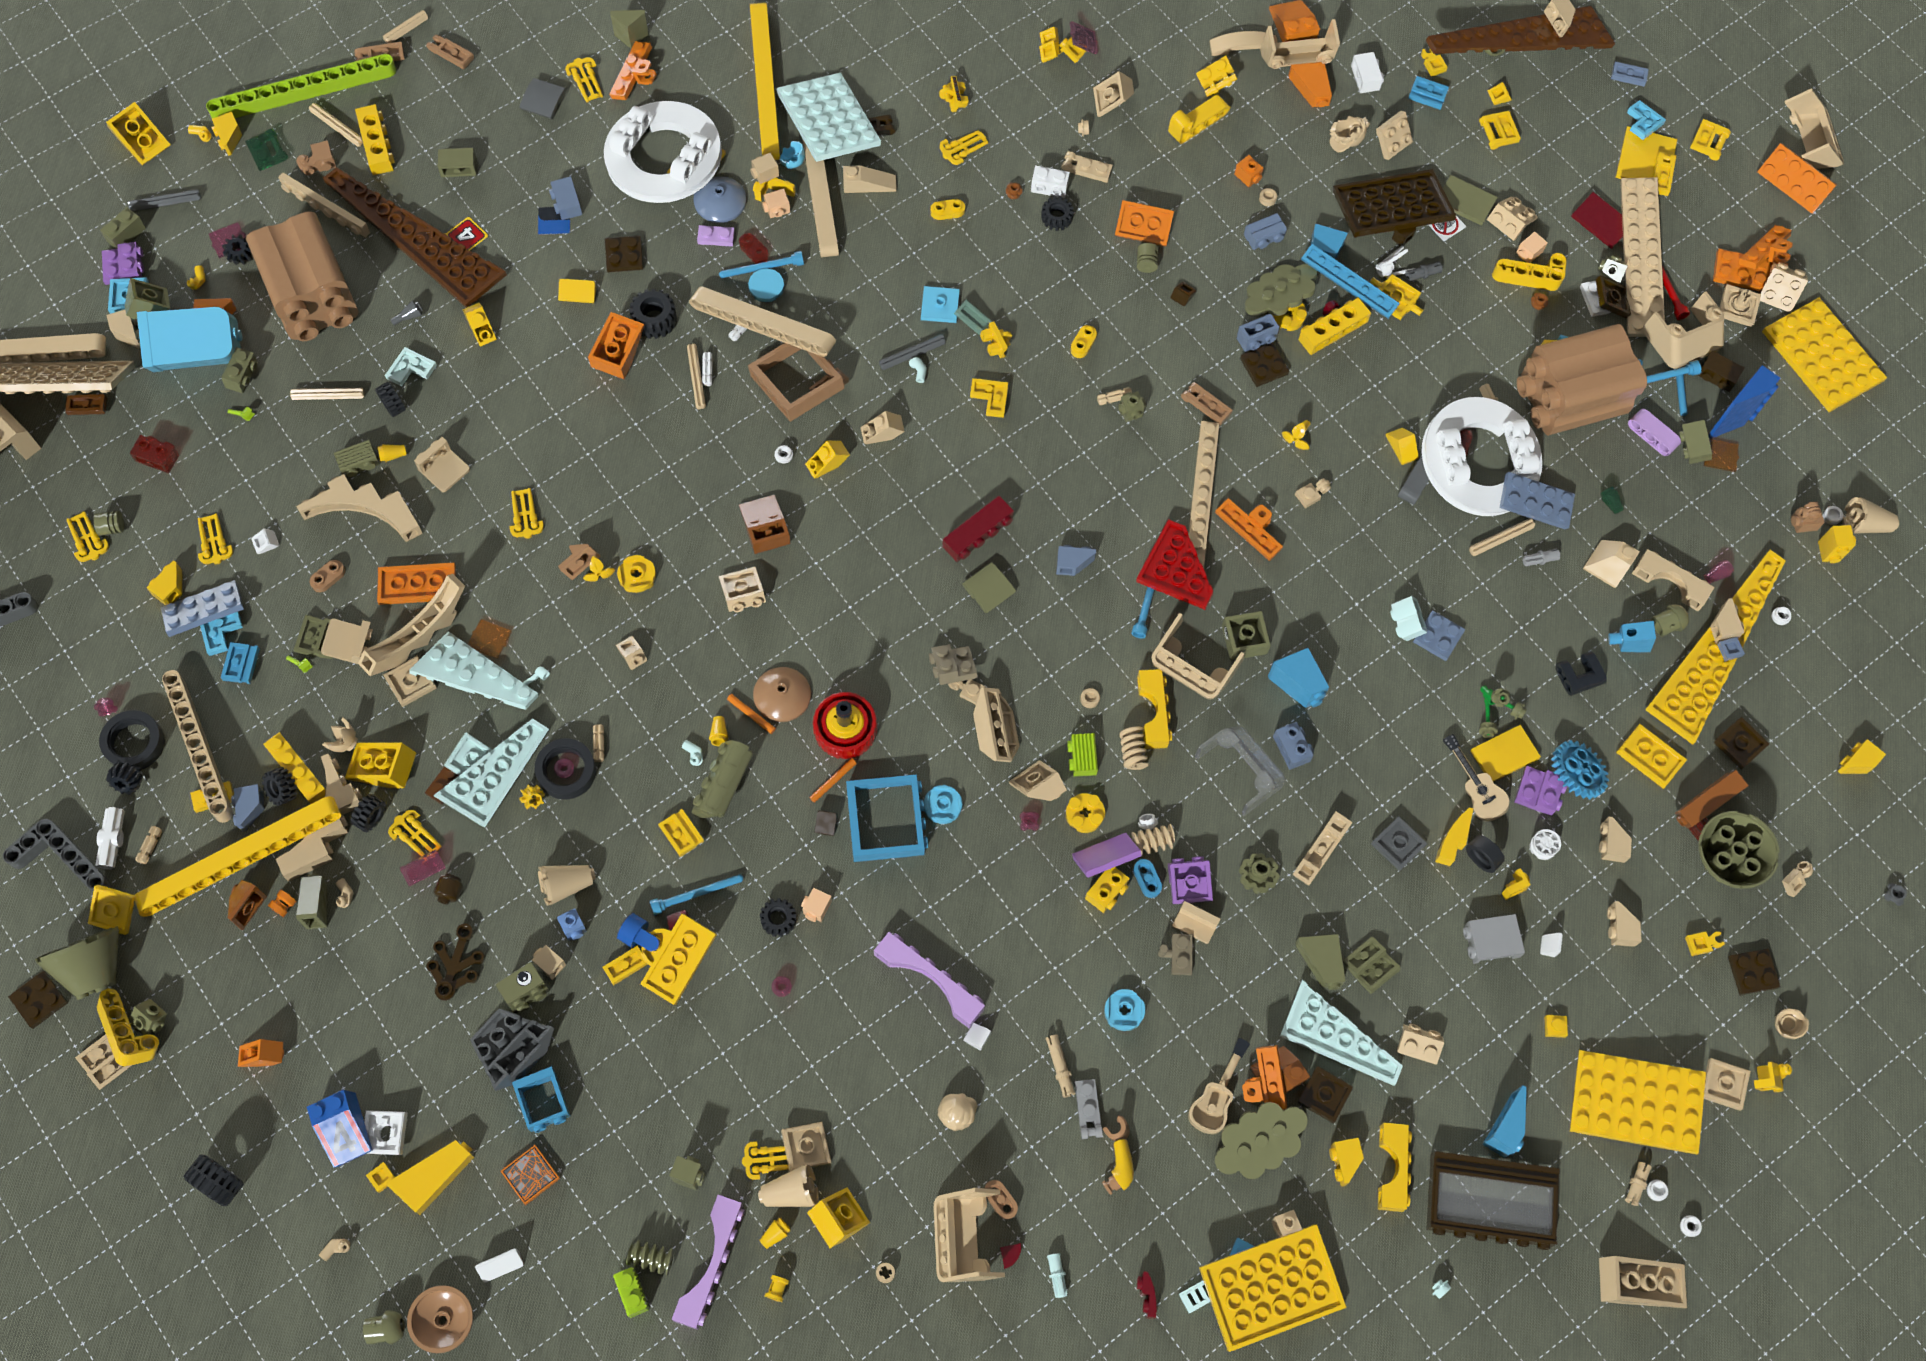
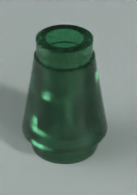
M1613 486L1600 493L1602 496L1601 500L1615 515L1625 510L1618 490H1615Z

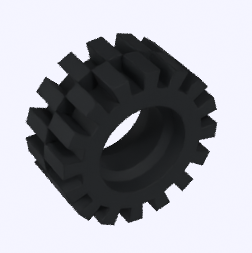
M1056 196L1053 197V200L1049 198L1048 202L1045 201L1042 206V223H1045L1046 227L1050 226V230L1055 228V231H1058L1059 228H1061V231L1064 230V226L1068 228L1073 219V206L1071 202L1068 203L1066 198L1063 201L1060 196L1059 199ZM1059 210L1064 215L1062 217H1054L1051 215V212Z
M388 381L375 388L378 397L392 417L406 410L398 394Z
M284 767L268 771L262 776L264 780L262 785L265 786L263 791L266 790V797L269 796V801H273V804H277V806L294 800L297 794L295 790L297 785H294L295 779L291 778L292 774L288 773V770L284 769Z
M368 794L362 798V802L360 801L358 807H355V812L352 813L351 816L353 817L350 820L352 825L366 833L377 826L376 823L381 821L380 818L383 817V812L386 811V802L373 794Z
M777 898L776 901L771 899L770 903L766 902L765 907L761 908L760 921L762 928L766 930L767 934H772L773 937H776V935L783 937V934L788 935L790 930L793 931L797 919L796 911L793 905L785 899L784 901L781 898ZM773 912H784L786 920L779 925L772 923L770 918Z

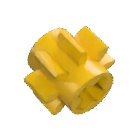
M528 784L524 790H520L523 797H520L519 800L521 803H524L526 809L530 806L537 809V806L544 804L542 797L545 796V793L540 791L538 785L532 787Z

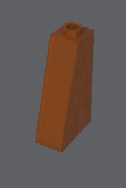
M1737 770L1726 773L1676 811V819L1683 827H1693L1749 785Z

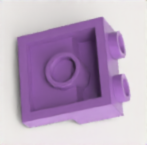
M136 242L118 244V249L102 251L103 282L105 285L110 284V279L142 278L144 266L141 262V257H143L141 246L139 247Z
M1526 766L1514 802L1552 816L1555 811L1560 810L1563 800H1560V795L1565 793L1567 786L1563 787L1564 782L1558 781L1560 776L1554 774V772L1549 770L1542 772Z
M1203 856L1192 857V861L1184 862V858L1172 859V863H1168L1172 904H1181L1184 901L1188 903L1213 901L1209 860H1204Z

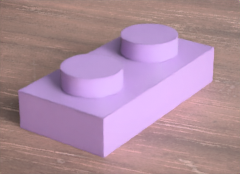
M699 225L697 243L701 245L733 246L734 227Z

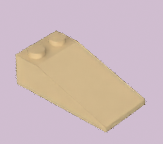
M1620 1256L1599 1258L1601 1302L1687 1308L1684 1264Z

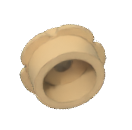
M1082 119L1081 123H1078V133H1082V137L1089 135L1088 120L1083 121Z

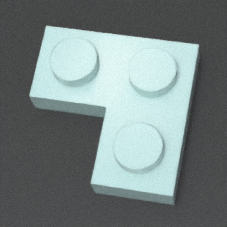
M404 347L385 374V377L403 386L411 373L428 379L437 364L435 361Z

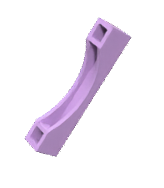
M888 932L874 949V956L888 967L912 969L934 981L946 995L953 1017L970 1029L984 1011V1001L975 994L973 996L967 992L968 989L960 982L956 984L952 981V977L946 971H939L935 968L936 965L932 960L922 958L919 955L920 952L911 945L908 947L904 944V940L898 934L892 935Z
M717 1195L710 1214L715 1233V1245L711 1263L700 1282L689 1293L679 1298L672 1317L674 1322L698 1330L699 1325H704L707 1313H704L707 1304L711 1305L715 1292H712L714 1284H718L722 1276V1271L719 1270L722 1262H727L730 1253L727 1250L729 1243L734 1242L737 1234L735 1229L737 1221L741 1222L745 1212L742 1209L743 1205L741 1202Z

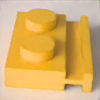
M683 809L658 824L679 857H682L704 842V839Z

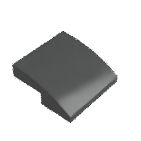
M533 78L525 91L519 108L553 120L557 106L561 105L566 89Z

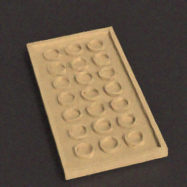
M134 361L0 363V392L14 394L24 391L25 394H32L36 391H43V393L49 394L55 391H62V393H72L74 391L90 393L93 390H100L102 393L111 392L135 368Z

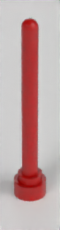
M1662 266L1663 285L1675 307L1674 315L1677 320L1685 319L1690 315V311L1687 306L1681 304Z

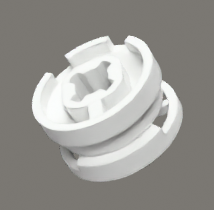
M1549 829L1538 831L1530 843L1531 853L1541 860L1551 859L1561 848L1560 837L1556 832Z

